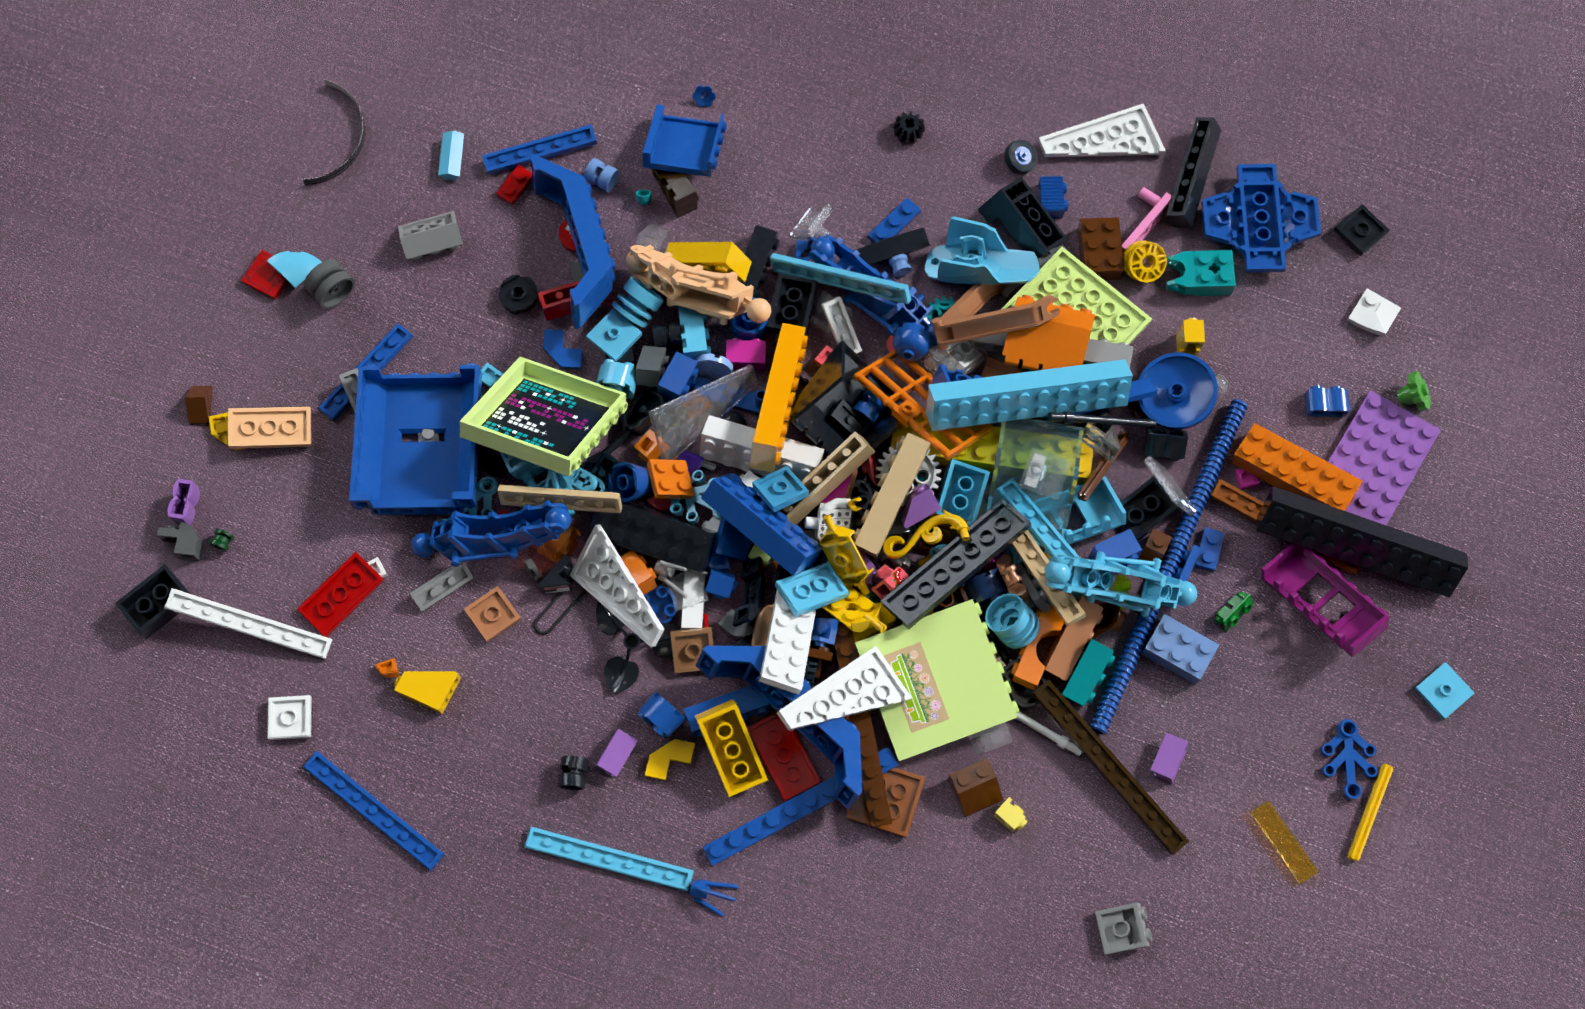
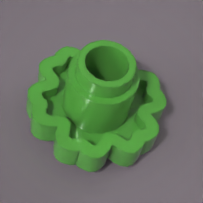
M1418 371L1409 373V376H1407L1408 385L1402 386L1400 390H1397L1400 403L1402 405L1416 404L1421 412L1429 410L1431 399L1428 386Z

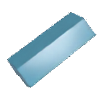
M456 131L443 133L438 176L444 180L456 181L460 176L463 133Z

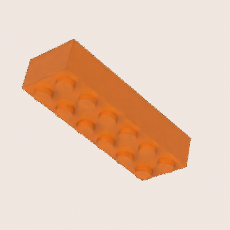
M1256 423L1253 424L1238 447L1232 464L1274 487L1343 511H1347L1363 480Z

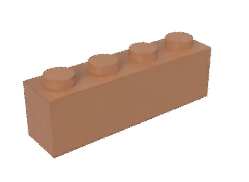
M1082 596L1077 597L1076 600L1085 612L1086 617L1068 627L1064 622L1043 663L1045 666L1043 672L1060 681L1070 680L1075 671L1074 666L1076 662L1080 661L1085 652L1083 648L1086 642L1089 643L1094 635L1092 630L1095 624L1098 625L1103 618L1102 611L1104 608L1094 602H1087L1086 598Z

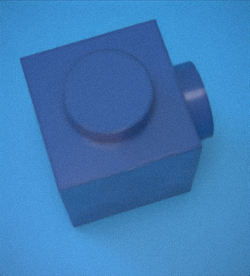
M711 568L705 591L712 593V596L719 599L729 598L730 593H734L736 590L737 581H734L735 575Z

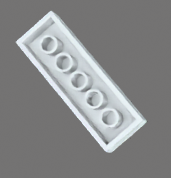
M708 416L701 434L700 456L708 461L736 467L745 472L749 470L763 477L772 473L750 468L752 444L756 429L714 416ZM785 438L784 448L781 452H778L782 453L780 465H775L774 472L788 466L796 477L802 481L822 462L824 449Z

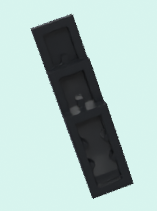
M923 227L856 250L860 253L858 256L871 266L886 262L896 255H908L931 245L926 230Z

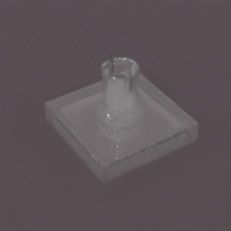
M830 204L810 207L789 236L796 241L813 238L814 235L817 237H824L826 234L831 235L822 224L834 208Z

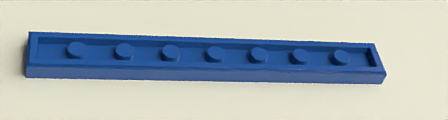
M318 751L303 766V768L430 871L434 869L445 855Z

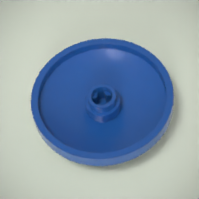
M1175 352L1162 355L1149 363L1139 380L1149 378L1157 389V396L1138 400L1142 412L1149 420H1155L1157 426L1165 429L1183 430L1198 425L1210 415L1217 402L1218 385L1213 370L1205 361L1192 354Z

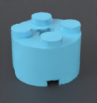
M605 359L604 363L600 366L596 383L626 393V400L627 398L632 400L636 389L635 365L630 362L619 363L611 359Z

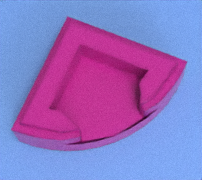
M1243 469L1235 470L1234 473L1240 490L1260 486L1256 476Z

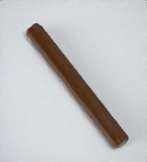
M1119 432L1116 437L1119 449L1112 456L1111 450L1108 448L1078 491L1079 500L1085 502L1093 493L1128 442L1129 434L1127 432Z

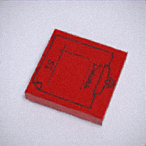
M261 250L241 282L276 300L288 281L267 262L274 255Z

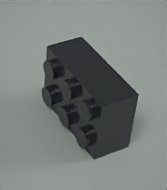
M164 564L119 599L115 605L138 633L145 639H148L179 614L164 608L171 589L173 588L188 594L191 593L174 572Z

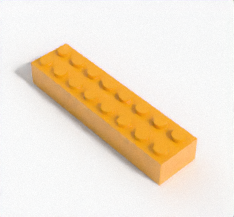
M782 323L753 439L750 468L774 473L775 465H780L782 453L778 452H781L784 448V437L789 426V422L786 421H789L792 413V407L789 406L794 404L796 393L793 391L797 390L799 378H796V376L799 377L801 375L803 364L800 362L804 361L806 349H803V347L806 348L808 336H805L806 327Z

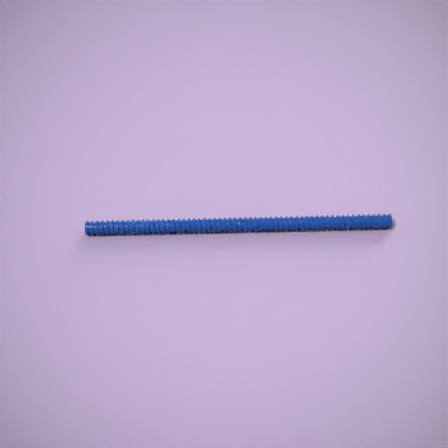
M1231 400V405H1229L1223 418L1224 420L1221 423L1222 426L1219 427L1217 436L1214 439L1215 442L1212 444L1213 447L1210 448L1208 457L1205 460L1206 463L1203 464L1201 473L1198 476L1199 479L1196 480L1194 490L1191 492L1192 495L1189 496V500L1186 503L1187 506L1184 508L1185 511L1182 512V517L1179 519L1180 522H1178V527L1175 529L1176 533L1172 535L1171 544L1168 545V549L1165 552L1166 555L1163 556L1164 560L1161 561L1159 572L1166 576L1173 577L1176 575L1175 571L1178 570V565L1181 563L1180 560L1183 559V554L1186 552L1185 549H1187V544L1190 542L1189 538L1192 537V533L1195 531L1194 527L1197 526V522L1200 519L1199 516L1202 515L1201 511L1204 510V506L1207 503L1206 500H1208L1211 489L1214 487L1213 484H1215L1218 478V473L1221 471L1220 468L1223 466L1227 452L1230 450L1229 447L1232 445L1234 436L1237 434L1236 431H1238L1243 415L1246 413L1245 410L1248 408V405L1242 400ZM1161 605L1159 609L1150 608L1149 617H1143L1141 612H1139L1140 616H1137V621L1134 623L1135 627L1132 628V632L1129 634L1130 638L1127 639L1128 644H1125V649L1122 650L1123 655H1120V661L1117 662L1118 666L1115 667V672L1112 673L1113 678H1110V683L1107 685L1108 689L1105 690V695L1102 696L1103 701L1099 703L1101 706H1098V712L1094 714L1095 718L1092 719L1093 724H1090V728L1094 732L1101 735L1107 734L1108 731L1106 729L1110 728L1109 723L1113 721L1114 712L1118 709L1116 706L1120 704L1121 694L1125 693L1126 683H1129V677L1132 676V672L1135 670L1136 660L1140 658L1141 649L1145 647L1146 638L1150 635L1148 632H1151V626H1154L1153 621L1157 619L1156 615L1159 614Z

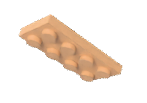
M311 407L228 408L229 449L311 447Z

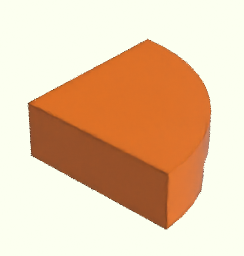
M395 658L375 664L378 673L383 677L396 678L400 676Z

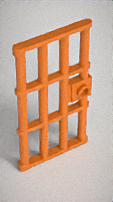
M895 350L853 376L855 381L860 382L885 407L892 410L891 415L905 427L909 425L916 434L930 442L947 461L994 430V426L991 424L978 425L982 429L978 433L974 432L969 426L959 427L958 429L969 437L964 442L949 429L938 430L956 446L952 450L945 447L925 429L930 426L926 416V409L908 395L909 392L914 390L927 401L928 391L921 385L925 382L931 384L933 375L915 361L904 360L898 356ZM900 358L921 378L915 381L897 366L892 359ZM885 365L908 386L903 389L900 388L878 368ZM872 373L895 394L888 397L865 376ZM901 398L904 402L897 405L895 401ZM922 416L925 421L919 424L916 420Z

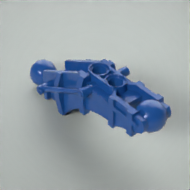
M826 234L824 237L815 239L811 245V251L808 255L814 263L893 281L887 278L889 275L885 271L881 274L858 256L860 253L857 250L853 251L844 245L840 237L835 239L831 235ZM834 253L840 258L836 264L830 261ZM913 286L909 287L911 296L909 304L892 300L888 301L884 298L843 289L848 294L843 299L846 304L852 302L861 308L869 316L886 327L889 335L892 336L898 326L902 327L903 323H917L924 326V330L928 334L929 332L932 333L934 339L932 346H938L932 322L926 317L933 308L931 306L926 308L922 304L925 295L922 293L915 294L917 290Z
M549 500L543 502V505L538 506L526 504L522 510L498 515L494 511L489 512L488 516L468 515L454 511L450 519L441 523L433 522L431 535L428 533H418L411 541V551L417 557L428 558L437 550L451 561L453 567H458L459 562L481 561L488 558H510L516 560L519 551L534 544L539 547L552 539H558L560 534L569 528L571 514L568 512V507L565 504H553Z

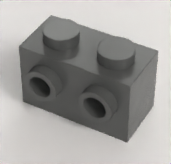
M643 346L636 366V385L658 387L666 368L670 364V356H667L666 348Z

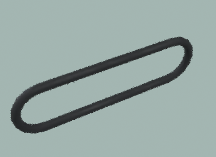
M571 579V580L569 581V583L571 584V583L574 582L575 580H574V579ZM583 590L549 630L545 632L540 631L537 628V622L563 592L558 593L534 621L536 632L543 635L550 633L587 590Z

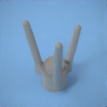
M661 559L657 561L654 568L655 574L659 575L658 580L665 582L685 599L687 595L667 578H671L675 570L704 576L708 575L707 572L700 573Z

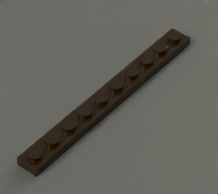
M1049 679L1032 693L1042 707L1171 855L1176 854L1189 842Z

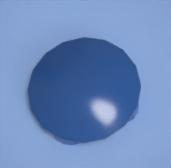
M657 586L644 595L660 623H668L673 619L678 605L676 597L671 590L665 586Z

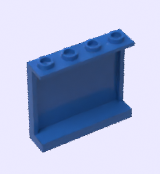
M657 104L643 150V168L711 177L712 171L717 168L718 158L720 157L721 146L719 145H723L724 134L722 133H726L727 122H724V114L721 113L719 122L664 115V105Z

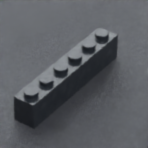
M1196 117L1167 211V217L1174 227L1192 228L1221 133V129L1214 117Z

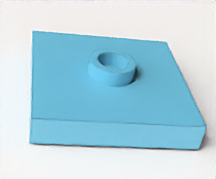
M612 309L586 335V338L617 362L642 336V332Z
M1446 662L1414 688L1442 720L1446 719L1474 694L1471 688Z

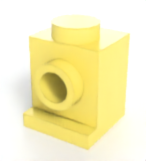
M1008 797L993 816L1013 833L1015 829L1020 831L1028 821L1025 820L1024 811L1016 804H1010L1012 799Z

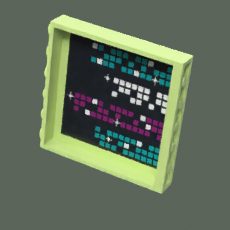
M519 357L460 420V437L570 477L575 470H578L581 462L588 458L590 451L598 446L600 439L607 435L609 428L616 424L619 416L626 412L628 406L626 393Z

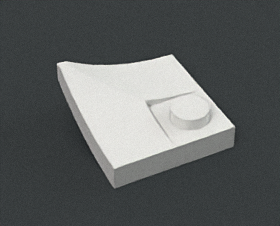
M1366 289L1347 322L1373 334L1385 336L1401 307Z

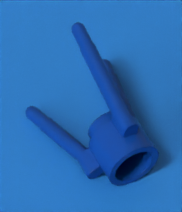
M701 879V881L694 880L689 896L694 897V902L702 904L722 917L724 914L704 901L703 898L707 899L708 895H712L724 900L736 901L734 897L710 890L711 887L709 886L738 889V885L712 882Z

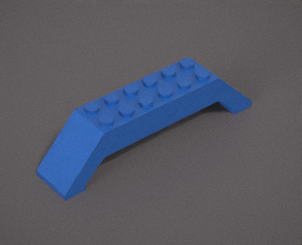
M531 155V179L535 195H542L563 206L584 275L574 289H570L571 317L575 329H580L612 291V282H615L613 271L615 269L614 259L609 257L610 246L608 242L605 243L604 241L606 239L605 230L600 228V214L595 212L597 209L596 201L594 198L591 199V185L586 183L585 177L537 155Z
M705 646L695 665L710 680L713 677L743 678L777 711L812 689L806 679L803 680L802 691L799 695L760 682L766 646ZM844 717L797 728L806 739L834 764L836 791L833 796L849 810L862 793L860 732L857 730V727L852 722H848Z

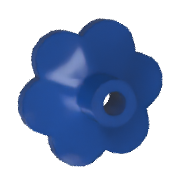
M699 85L696 87V91L693 92L692 98L696 100L698 106L702 107L705 105L710 107L716 99V94L712 91L711 86Z

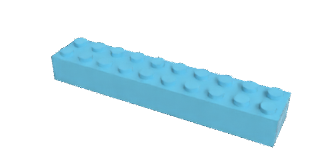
M1124 359L929 384L926 416L931 430L936 431L1048 416L1049 412H1081L1127 406L1133 375Z

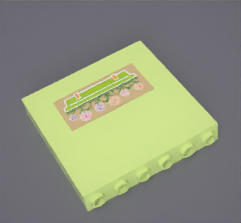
M973 599L923 617L910 629L901 625L855 642L860 656L876 646L912 697L908 701L879 708L899 761L1017 718L1016 713H1019L1017 703L1010 699L1011 687L1009 682H1004L1001 674L1005 673L1000 661L996 662L994 654L997 653L993 641H988L986 635L990 633L986 622H981L979 615L982 614L978 602L974 603Z

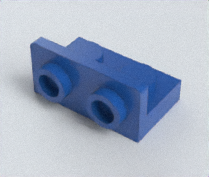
M814 618L809 647L813 645L825 647L826 644L834 645L839 620Z

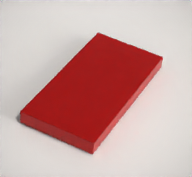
M354 552L296 610L324 637H328L385 579L357 552Z
M777 712L747 727L750 738L784 802L822 783L794 729L788 730Z

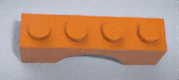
M1050 605L1051 609L1046 613L1038 608L1036 615L1040 622L1039 632L1030 644L1021 648L1019 655L1022 656L1020 663L1015 662L1011 671L1014 674L1013 682L1034 691L1045 669V666L1037 657V643L1043 638L1058 636L1064 624L1063 619L1052 605Z

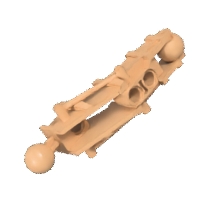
M634 245L626 255L625 264L629 272L633 274L632 277L645 284L649 290L655 288L667 297V306L678 305L695 310L698 313L719 319L721 325H726L728 319L730 320L747 312L749 319L755 323H763L771 315V305L767 300L762 298L752 300L754 287L752 285L745 286L737 281L738 274L735 272L717 273L705 271L701 265L691 267L673 259L672 254L669 252L662 253L654 250L652 245L646 247Z

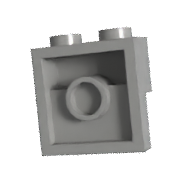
M1140 903L1095 911L1105 955L1150 946L1149 941H1152V934L1150 928L1145 927L1144 922L1147 919V912L1144 906L1141 907Z

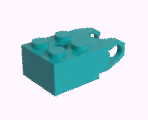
M1232 250L1183 251L1166 257V266L1178 270L1182 276L1168 281L1165 286L1166 290L1192 296L1231 295L1236 287Z

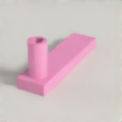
M1145 187L1142 188L1138 197L1154 208L1122 244L1123 255L1129 245L1135 241L1143 240L1168 211L1172 195L1166 192L1161 198Z

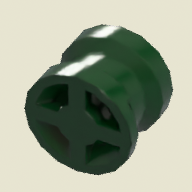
M216 528L214 537L208 543L221 551L227 552L229 549L228 544L233 541L234 536Z

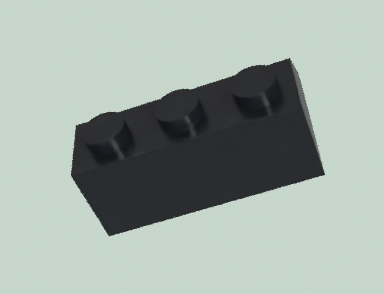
M779 273L767 328L779 335L782 323L806 327L805 336H807L818 292L817 280Z

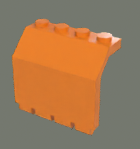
M1028 295L1017 296L1014 307L1035 302L1033 300L1034 297ZM1053 302L1050 303L1047 311L1050 312L1056 308L1060 309L1057 317L1036 327L1007 333L1002 356H1005L1004 364L1018 367L1019 361L1022 360V368L1032 371H1038L1039 365H1043L1042 370L1083 365L1095 314H1092L1091 310L1080 308L1079 311L1072 309L1073 306L1061 304V306L1053 305Z

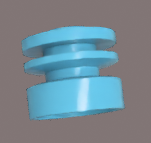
M630 277L623 287L629 295L625 296L619 293L617 297L623 303L614 300L612 306L626 320L645 328L648 323L642 316L651 320L652 316L647 309L657 311L664 302V299L652 289L646 288V285L639 280Z
M1012 593L1003 594L997 597L986 610L985 621L987 626L1007 647L1013 649L1022 648L1030 644L1039 632V618L1018 595Z

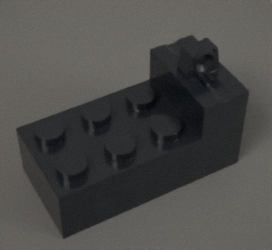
M1022 177L1000 189L977 209L983 215L988 225L1000 219L1023 251H1033L1037 259L1044 257L1049 251L1067 240V237Z

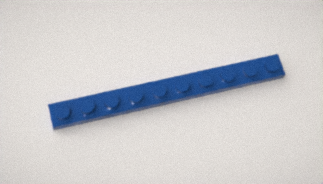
M889 747L878 752L882 774L898 767V763ZM835 776L703 846L712 866L725 861L837 800L833 796L836 791Z

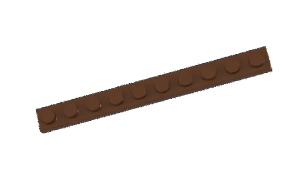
M839 621L834 646L839 670L856 660L858 653L853 631ZM870 711L849 715L850 722L860 732L861 777L871 828L892 824Z

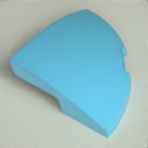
M290 251L278 253L267 260L294 288L298 287L305 280L314 267L322 263L311 254Z

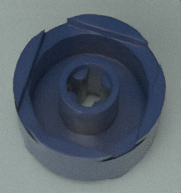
M998 568L973 577L962 585L968 599H973L974 603L978 602L980 607L994 601L1003 594H1008L1007 587Z

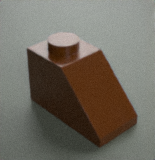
M1153 529L1138 560L1153 561L1155 558L1162 560L1172 537Z

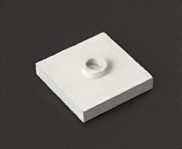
M306 695L268 698L267 739L311 738L312 697Z

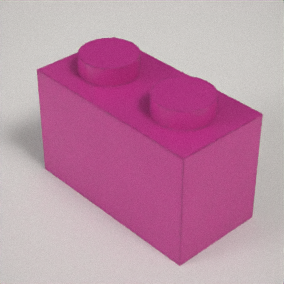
M740 338L727 340L726 358L733 364V370H765L766 341L761 339L747 341Z

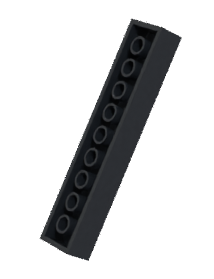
M1274 486L1257 516L1256 531L1449 598L1469 568L1468 557L1465 552Z

